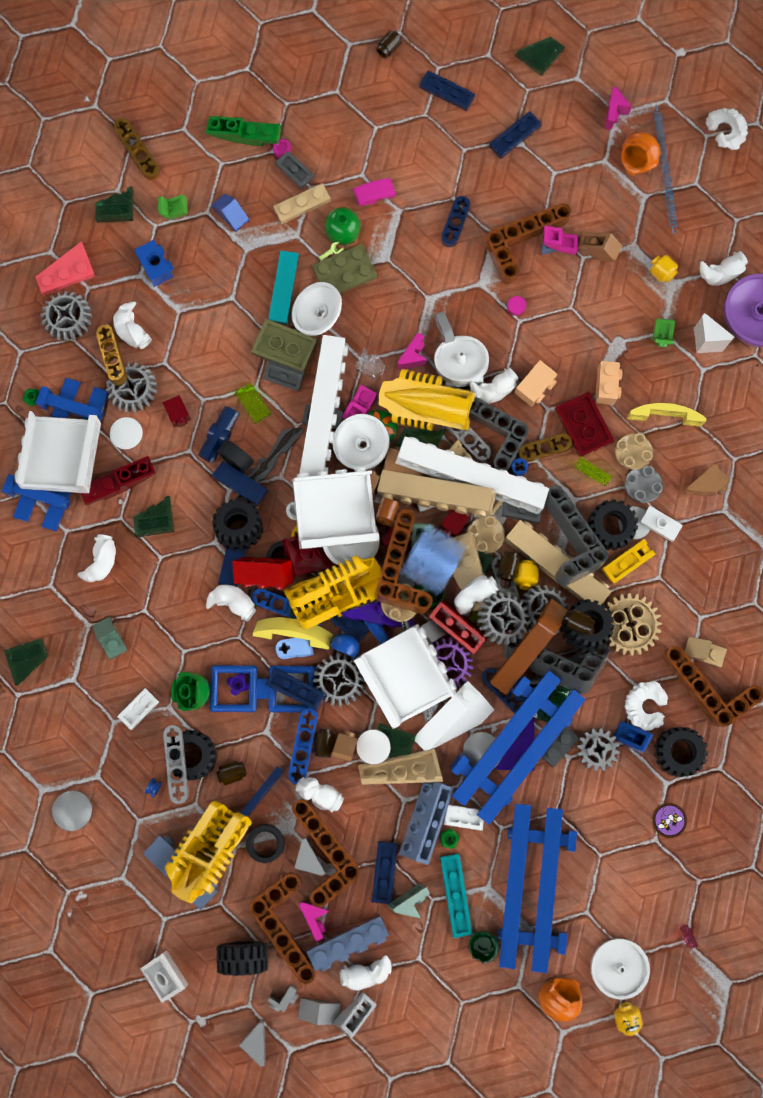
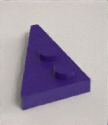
M379 601L342 613V616L349 620H363L371 624L402 628L400 622L393 621L384 614L381 602ZM412 618L408 620L410 628L415 626Z
M534 716L503 755L501 761L496 766V770H511L533 742Z

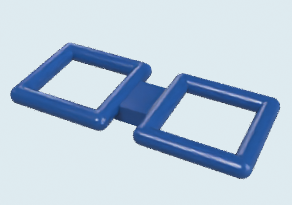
M213 665L211 667L210 711L255 712L257 709V699H269L268 709L270 712L301 713L309 707L305 705H276V690L265 685L268 679H257V667L254 665ZM270 666L269 676L274 667L285 673L308 674V685L316 687V683H313V679H316V675H314L316 668L314 666ZM218 673H250L249 704H218Z

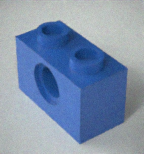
M152 240L134 249L153 287L173 278L171 271L174 268L169 259H164L163 255H165L161 244L157 245ZM153 261H160L157 265H152Z

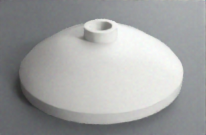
M318 282L306 287L299 294L293 305L292 320L295 327L301 333L308 336H316L330 329L337 321L341 312L342 299L339 291L333 285L326 282Z
M367 414L350 416L337 427L334 433V453L338 460L350 469H371L378 465L388 452V431L383 423L374 416ZM362 443H367L365 448H361Z
M380 537L379 541L325 546L323 549L333 563L338 565V563L342 562L344 565V560L348 559L351 562V557L355 555L363 559L374 557L379 548Z

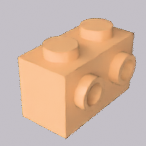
M540 360L517 386L515 394L531 407L535 403L539 404L545 397L543 393L547 389L551 390L557 383L555 379L558 374Z
M600 362L597 368L595 404L614 405L617 399L621 397V387H618L619 380L622 379V369H619V362Z

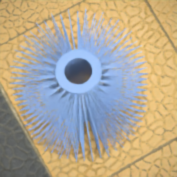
M428 532L422 534L424 536L420 535L422 538H419L414 544L406 561L408 563L404 565L410 567L406 569L409 571L407 572L408 575L411 574L415 579L420 577L424 582H429L431 586L434 585L439 590L442 587L440 585H446V579L449 581L451 575L455 573V569L458 568L457 563L458 558L461 557L459 553H461L462 547L458 549L457 546H453L455 543L451 545L444 536L441 539L439 538L438 541L431 538L433 536L430 535L432 533Z

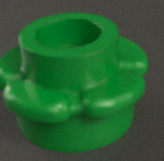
M27 389L23 396V401L29 406H37L35 403L40 391L38 389Z
M453 829L443 831L440 834L441 845L445 848H455L457 842H459V835Z

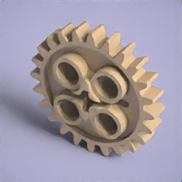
M628 593L625 599L623 594L619 595V601L614 597L612 599L613 604L610 602L606 603L611 612L610 617H613L615 613L622 616L621 623L615 620L611 623L615 627L612 631L613 635L609 638L610 643L608 647L610 648L614 645L615 653L621 649L622 655H625L627 651L630 656H633L634 651H636L637 655H640L641 649L644 652L649 651L647 645L650 647L655 646L652 640H659L655 634L662 632L660 629H657L658 626L662 625L661 622H657L661 615L654 614L658 608L651 609L652 601L646 604V597L639 600L638 594L632 598L631 594ZM624 608H626L627 611H628V612H627L628 617H627L626 613L624 612ZM633 608L640 610V617L633 616ZM628 622L634 623V626H633V627H630V626L627 627V626H626V623H628ZM642 626L646 629L647 633L645 636H641L638 633L639 627ZM620 632L627 633V641L620 639Z

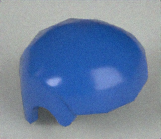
M339 634L330 643V647L347 654L354 659L357 658L360 646L353 636Z

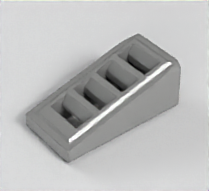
M362 992L335 1019L333 1024L345 1035L353 1038L377 1005ZM363 1002L367 1005L366 1008L361 1005Z

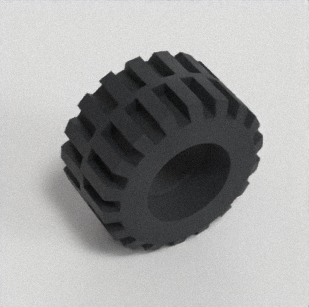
M237 498L236 501L230 499L229 503L223 502L221 508L217 507V513L213 514L212 525L218 542L223 544L224 548L228 549L230 547L231 551L236 549L243 551V548L248 550L251 548L250 545L253 544L255 546L257 544V539L260 540L262 537L263 524L259 510L253 503L249 504V500L241 501V498ZM237 520L247 522L243 528L238 530L228 528L231 523Z
M612 499L609 502L606 500L602 504L600 503L588 518V525L606 550L623 548L635 537V532L638 530V525H636L638 517L635 518L634 516L636 512L630 510L631 506L629 504L625 506L624 501L616 502V499ZM605 516H615L621 521L623 529L620 534L612 535L605 531L602 525V520Z
M591 599L580 600L568 610L572 612L576 609L590 616L595 621L593 625L595 634L582 635L567 628V623L563 620L560 632H564L562 638L567 639L566 644L568 646L571 644L573 650L580 649L581 653L597 651L613 635L612 631L615 625L611 623L614 621V618L609 616L611 612L609 609L607 611L604 609L606 607L604 604H598L599 601L594 600L591 602Z
M676 727L663 732L662 736L658 737V743L654 746L656 749L654 757H657L656 763L661 766L660 769L662 771H666L668 775L675 777H687L696 774L697 771L703 768L702 765L706 764L707 761L705 756H708V751H705L707 744L703 743L702 740L704 738L702 735L699 736L696 730H690L691 728ZM677 740L684 741L690 748V758L684 764L677 763L671 755V747Z
M185 730V732H182L184 746L191 743L196 744L202 751V759L197 766H186L187 780H198L207 776L214 768L213 765L214 763L216 764L217 760L215 759L217 751L215 750L214 743L204 733L195 730ZM175 736L172 737L173 743H168L169 747L173 745L180 746V742L175 743ZM176 748L170 751V758L178 760L180 758V751ZM180 769L172 771L176 777L182 778L183 773Z
M236 941L222 943L216 947L217 973L242 976L260 974L268 970L267 943L262 941Z

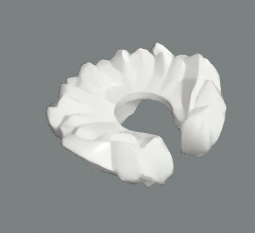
M727 108L710 112L706 119L708 130L715 131L721 123H728L732 128L730 134L724 135L723 132H720L716 136L715 140L718 142V146L728 147L732 150L739 149V145L745 142L748 134L747 122L742 114H739L735 109Z
M655 681L641 682L638 686H634L629 694L626 695V705L624 707L628 714L627 718L631 720L633 725L640 727L644 731H651L664 724L663 719L665 716L662 713L647 714L642 708V704L646 699L654 700L658 706L667 705L668 696L661 685Z

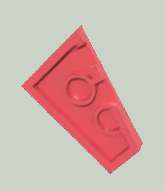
M82 241L36 276L43 296L95 277Z

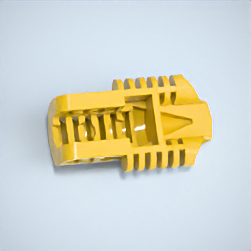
M402 369L399 378L393 381H383L379 392V405L386 408L392 414V423L399 424L401 420V425H406L407 423V426L412 427L414 423L415 428L420 426L421 429H425L427 426L429 431L433 429L434 424L467 431L470 424V408L472 402H474L476 392L442 385L441 376H438L436 379L435 375H431L429 378V374L425 373L422 378L421 372H418L416 375L415 371H411L409 375V370Z
M355 555L351 557V562L346 559L344 560V565L340 562L338 563V568L334 565L332 566V571L326 569V574L320 572L318 577L302 581L283 590L300 626L304 629L311 628L336 615L341 617L342 612H346L348 609L352 610L354 606H357V608L361 607L360 603L366 605V600L368 599L370 602L376 600L375 591L381 573V567L374 557L363 559ZM296 607H300L302 611L298 613Z
M217 801L211 802L194 830L187 831L186 834L189 837H183L182 840L185 844L180 842L178 845L181 850L176 849L174 851L177 856H171L170 859L173 862H167L164 867L172 882L171 892L180 900L191 904L198 896L203 895L205 892L211 894L214 890L211 884L217 885L218 881L215 878L220 879L222 877L219 871L225 872L226 868L223 865L228 866L230 864L227 858L233 859L234 855L231 852L252 825V821L239 812L233 813L225 805Z

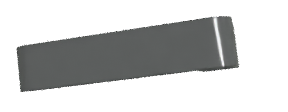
M475 397L474 402H472L474 408L470 409L469 418L506 437L493 461L492 468L508 471L528 435V426L522 421ZM487 411L491 417L484 418L481 413ZM504 420L507 426H499L498 421ZM520 429L524 432V435L517 436L514 431ZM512 445L515 451L508 452L505 447ZM503 461L506 467L499 468L496 463Z
M558 485L551 486L544 506L578 553V556L563 563L556 572L555 579L558 584L567 586L600 569L607 560L608 553L563 488Z
M516 638L517 642H510L508 645H504V658L507 659L523 638ZM604 644L597 651L594 650L588 653L581 665L547 649H543L527 669L541 676H544L549 670L561 679L560 685L570 690L574 689L579 694H586L590 691L606 665L609 647Z

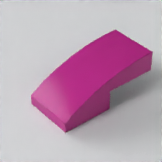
M390 178L369 182L353 189L359 206L375 204L377 200L394 198L396 195Z
M544 226V245L571 255L577 253L578 235L562 233V228Z
M361 385L342 417L347 419L353 415L367 414L378 394Z

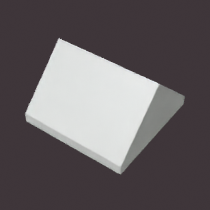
M705 313L694 327L697 353L723 352L734 338L733 335Z
M167 950L140 968L161 1003L181 992L189 985Z

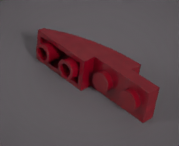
M146 456L113 470L111 474L91 481L89 493L80 494L87 506L125 492L152 477L156 472L149 456Z

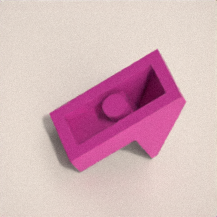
M613 87L610 94L605 129L612 130L614 123L618 122L619 114L629 115L632 108L617 87Z
M416 334L397 362L399 370L426 365V358L418 354L425 346L422 334Z
M306 901L300 902L299 906L315 940L318 941L324 938L323 932L326 931L322 921H317L316 918L328 913L330 910L324 907H315L312 903Z

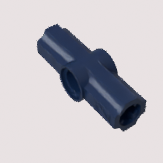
M224 407L216 423L211 425L207 433V439L198 454L199 457L207 462L214 463L218 456V449L226 440H229L231 430L240 415L236 410L231 407Z

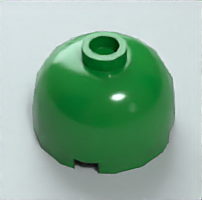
M347 207L333 209L325 219V234L332 243L339 242L338 244H342V246L352 244L358 239L361 230V222L358 215Z
M196 672L179 673L178 675L180 676L177 680L172 682L171 696L173 702H177L179 706L177 708L182 711L200 709L206 704L210 694L207 680Z

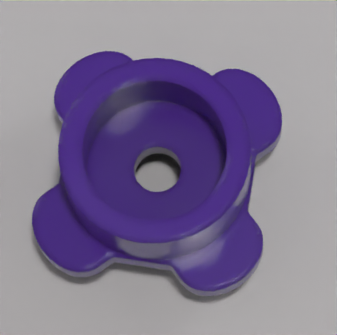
M243 673L227 679V684L230 685L233 695L236 696L241 691H248L249 684L246 683Z

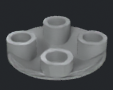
M645 466L642 469L631 470L627 474L625 489L633 500L648 503L658 498L663 490V483L660 475L653 467Z
M475 733L466 740L463 753L469 758L470 761L468 763L472 766L476 765L496 739L491 733Z
M78 791L64 792L55 800L52 808L55 823L67 831L83 828L90 820L92 814V803L86 795Z

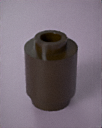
M388 31L377 43L376 51L382 58L390 57L402 44L400 34L396 31Z
M509 551L504 552L498 569V575L501 576L500 579L512 581V579L517 577L520 559H518L519 554Z
M576 609L572 612L568 611L564 622L567 623V628L582 635H589L595 623L590 616Z
M320 729V732H315L314 751H316V757L331 758L335 734H331V730Z
M235 761L220 766L219 771L216 772L219 783L223 782L225 786L241 781L243 777L247 776L242 761Z

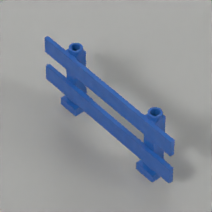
M66 378L59 396L54 395L49 388L42 386L35 404L40 409L46 411L48 407L54 408L52 418H68L70 413L82 417L84 420H88L89 415H97L99 421H101L103 417L102 410L109 393L106 390L94 387L88 405L76 402L74 400L81 383ZM8 474L1 491L6 496L14 498L15 494L21 496L13 518L25 522L29 521L36 501L49 505L42 527L56 532L64 511L70 505L69 498L71 492L55 491L52 493L46 490L21 489L15 481V476Z
M549 670L535 688L528 685L531 681L523 675L510 689L512 693L518 697L522 694L526 699L475 766L468 763L470 761L469 758L461 752L449 767L457 776L460 773L466 776L452 794V797L462 805H466L479 787L491 795L477 813V816L489 825L504 805L508 806L514 792L564 727L567 728L572 723V717L586 700L573 689L559 708L550 702L547 698L561 679ZM540 708L551 717L500 785H497L487 776Z
M515 804L513 828H508L507 838L512 841L503 928H498L497 940L501 941L499 967L515 969L517 945L533 946L531 971L548 974L550 948L557 949L556 952L558 954L566 955L568 936L567 932L558 931V935H551L560 846H566L567 851L575 852L577 831L568 830L567 834H561L563 809L547 808L545 831L529 830L531 806ZM528 842L543 844L535 933L519 931Z

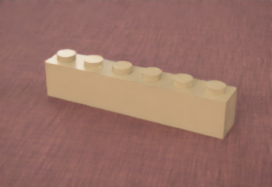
M382 470L377 489L382 498L400 500L404 504L418 503L419 506L426 508L436 506L437 509L443 511L453 509L460 514L470 512L478 517L492 515L496 497L493 488Z
M519 520L504 541L526 559L535 562V565L556 581V572L563 563L572 559V557L568 558L563 554L564 551L559 546L550 544L545 535L542 533L538 534L532 530L533 526L530 523ZM593 573L567 586H562L578 600L585 601L586 599H591V602L596 600L599 601V605L611 593L609 586L605 582L597 581L593 578Z

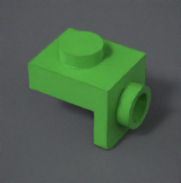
M184 195L170 199L162 196L158 197L157 208L159 214L169 220L187 215V197Z
M655 319L652 340L657 343V346L668 347V344L674 343L672 338L675 320Z

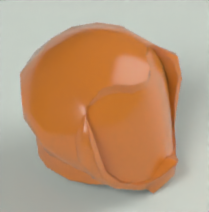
M637 131L630 134L623 142L621 159L628 174L635 176V174L651 170L659 164V157L661 155L660 145L652 135L647 132Z
M555 978L546 982L540 987L538 994L541 1009L548 1017L557 1022L573 1021L581 1013L582 1009L580 984L574 978Z

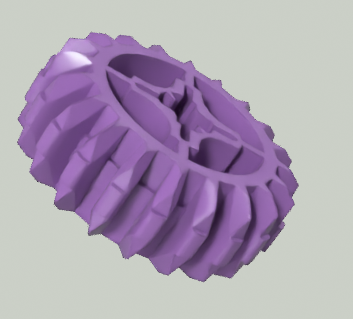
M444 638L441 639L442 645H439L437 640L434 641L437 652L442 649H451L448 656L436 657L439 662H446L452 656L450 664H453V666L448 667L447 672L460 673L457 678L452 679L456 686L460 688V680L463 683L467 682L464 675L467 677L472 675L467 669L473 670L474 666L468 665V663L474 660L473 658L467 659L466 657L471 654V651L464 653L463 650L466 647L462 646L459 648V641H456L455 645H453L452 638H449L448 644H446ZM456 652L463 660V668L459 667L454 661Z

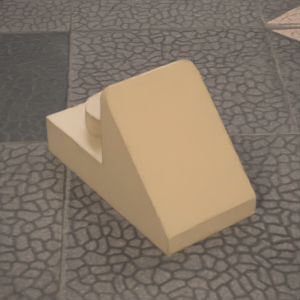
M688 637L684 650L689 658L718 668L722 667L727 651L726 648L712 644V641Z

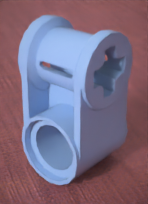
M294 637L281 640L276 645L277 656L281 659L314 655L313 647L310 646V640ZM283 645H286V648H290L286 654H283V651H279Z

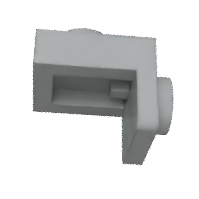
M291 983L281 1001L270 995L267 1000L270 1003L269 1006L277 1012L280 1010L284 1012L289 1004L293 1006L299 996L296 993L298 987Z

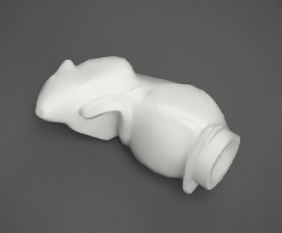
M741 251L734 252L733 256L722 260L720 265L707 266L705 262L701 261L700 275L709 285H723L744 272L748 261Z
M136 302L125 303L119 307L113 316L115 331L127 344L135 348L144 349L150 344L152 339L141 326L134 322L132 310Z
M509 367L504 369L503 373L496 375L492 383L477 385L471 381L470 390L476 392L475 397L488 404L495 403L513 391L517 386L516 381L518 377Z
M98 534L94 538L96 541L92 551L94 563L87 567L85 571L77 574L81 579L86 582L101 581L109 574L116 555L113 537Z
M480 575L465 586L454 600L457 612L460 615L470 616L476 601L484 602L492 594L497 595L496 591L499 590V587L492 576L487 578L485 575Z
M218 585L207 597V609L215 604L217 606L226 605L229 606L232 613L241 616V620L247 622L256 611L254 608L255 604L251 601L250 597L235 586Z
M302 777L296 785L295 791H298L304 800L311 799L315 807L321 810H330L331 813L339 810L344 799L341 796L342 794L334 787L327 784L320 785L316 778Z
M384 956L381 960L370 964L369 967L358 964L347 968L344 965V969L340 970L341 985L357 991L383 983L387 980L388 974H391V961L388 956Z

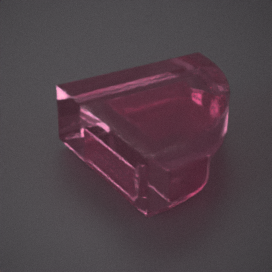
M689 926L680 927L686 946L691 949L698 947Z

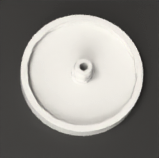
M455 336V341L446 344L443 342L437 348L434 358L435 368L438 375L448 383L468 385L471 381L476 382L481 379L487 372L489 366L488 351L482 342L473 337Z
M615 938L605 941L596 949L591 959L590 968L594 983L605 995L611 998H632L638 995L648 982L650 975L648 958L645 952L630 940Z

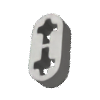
M444 311L434 314L436 325L444 343L455 341L452 328Z

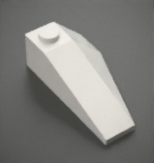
M467 681L455 696L417 733L413 740L424 751L434 749L482 724L494 709L482 694Z

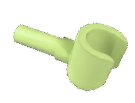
M335 242L331 245V249L319 256L322 261L333 253L338 254L342 252L344 248L337 250L336 244L339 242Z

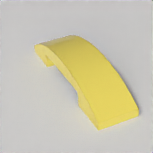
M670 403L643 405L631 410L627 415V419L646 421L649 414L683 417V425L700 427L706 422V418L690 408Z
M283 617L259 620L253 631V636L272 639L273 634L310 640L311 647L328 650L333 638V634L318 625L304 629L300 626L297 619Z

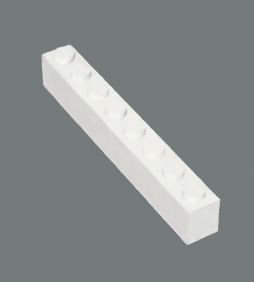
M323 335L300 474L308 473L309 476H316V472H324L329 469L326 467V461H330L331 458L329 443H333L334 432H331L332 425L336 426L337 414H334L335 408H339L340 397H337L338 390H342L343 380L340 379L341 373L344 374L346 362H343V357H347L348 345H345V338Z
M404 437L395 462L398 465L440 480L493 488L496 493V500L506 502L518 508H524L535 514H539L543 510L549 488L545 487L542 483L527 481L525 477L511 475L503 469L491 468L486 463H477L470 457L455 455L450 450L438 449L435 445L419 442L414 437Z

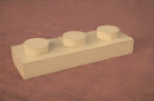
M322 183L274 205L273 208L281 224H284L331 202V198Z

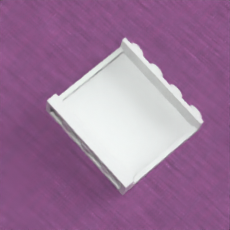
M29 411V416L25 420V435L22 436L21 440L22 452L18 455L19 467L15 472V481L20 488L89 493L101 422L97 415H89L88 420L37 417L32 411Z
M357 468L352 473H347V470L335 471L336 474L328 475V471L316 472V476L302 473L297 474V478L292 479L300 549L379 541V533H376L370 474H372V471H366V468Z
M418 624L365 652L354 660L393 729L400 726L403 721L450 696L451 698L454 697L456 694V684L446 675L447 669L444 663L438 661L435 647L432 644L429 645L426 640L427 634L423 627L420 628Z

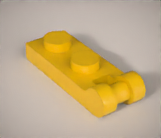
M645 539L602 568V571L613 585L656 555L647 546L648 543ZM641 549L645 555L641 557L637 552Z

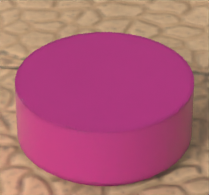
M279 139V144H273V152L276 157L281 158L287 151L291 153V145L286 139Z
M520 296L512 297L508 301V312L514 316L522 315L526 309V301Z

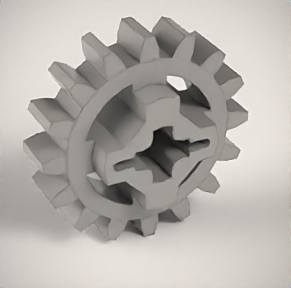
M599 728L596 733L595 729H591V734L584 732L585 739H578L582 744L576 745V748L581 749L577 756L583 757L580 761L581 763L587 762V769L593 766V771H597L598 767L604 771L605 765L611 768V761L617 762V758L614 756L615 754H620L619 751L615 750L619 743L614 744L613 741L616 737H609L610 731L603 733V729ZM599 737L606 739L608 744L603 743ZM591 739L589 748L585 749L588 740ZM597 746L602 747V751L599 753L594 752V748ZM609 750H611L610 755L606 760L605 755ZM591 755L594 757L597 763L591 761L587 756Z

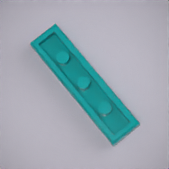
M280 251L268 320L278 324L287 325L299 253Z
M460 854L441 856L440 862L452 936L457 938L473 935Z

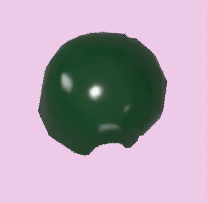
M422 583L416 589L431 595L432 604L429 610H433L444 599L443 588L440 587L441 589L436 591V589H431L428 584L424 586ZM420 599V606H427L426 601Z
M481 930L472 935L468 948L473 959L486 964L492 962L497 956L499 943L492 933Z

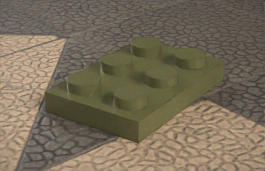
M363 244L312 265L318 281L333 285L340 294L378 278Z
M265 319L251 353L268 361L272 360L305 372L318 340Z

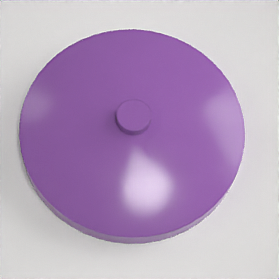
M753 274L739 280L731 288L724 302V318L729 330L740 341L755 347H763V274Z

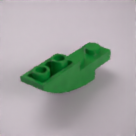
M209 116L206 134L230 142L263 147L264 143L279 144L282 127L280 124L245 122L244 118Z

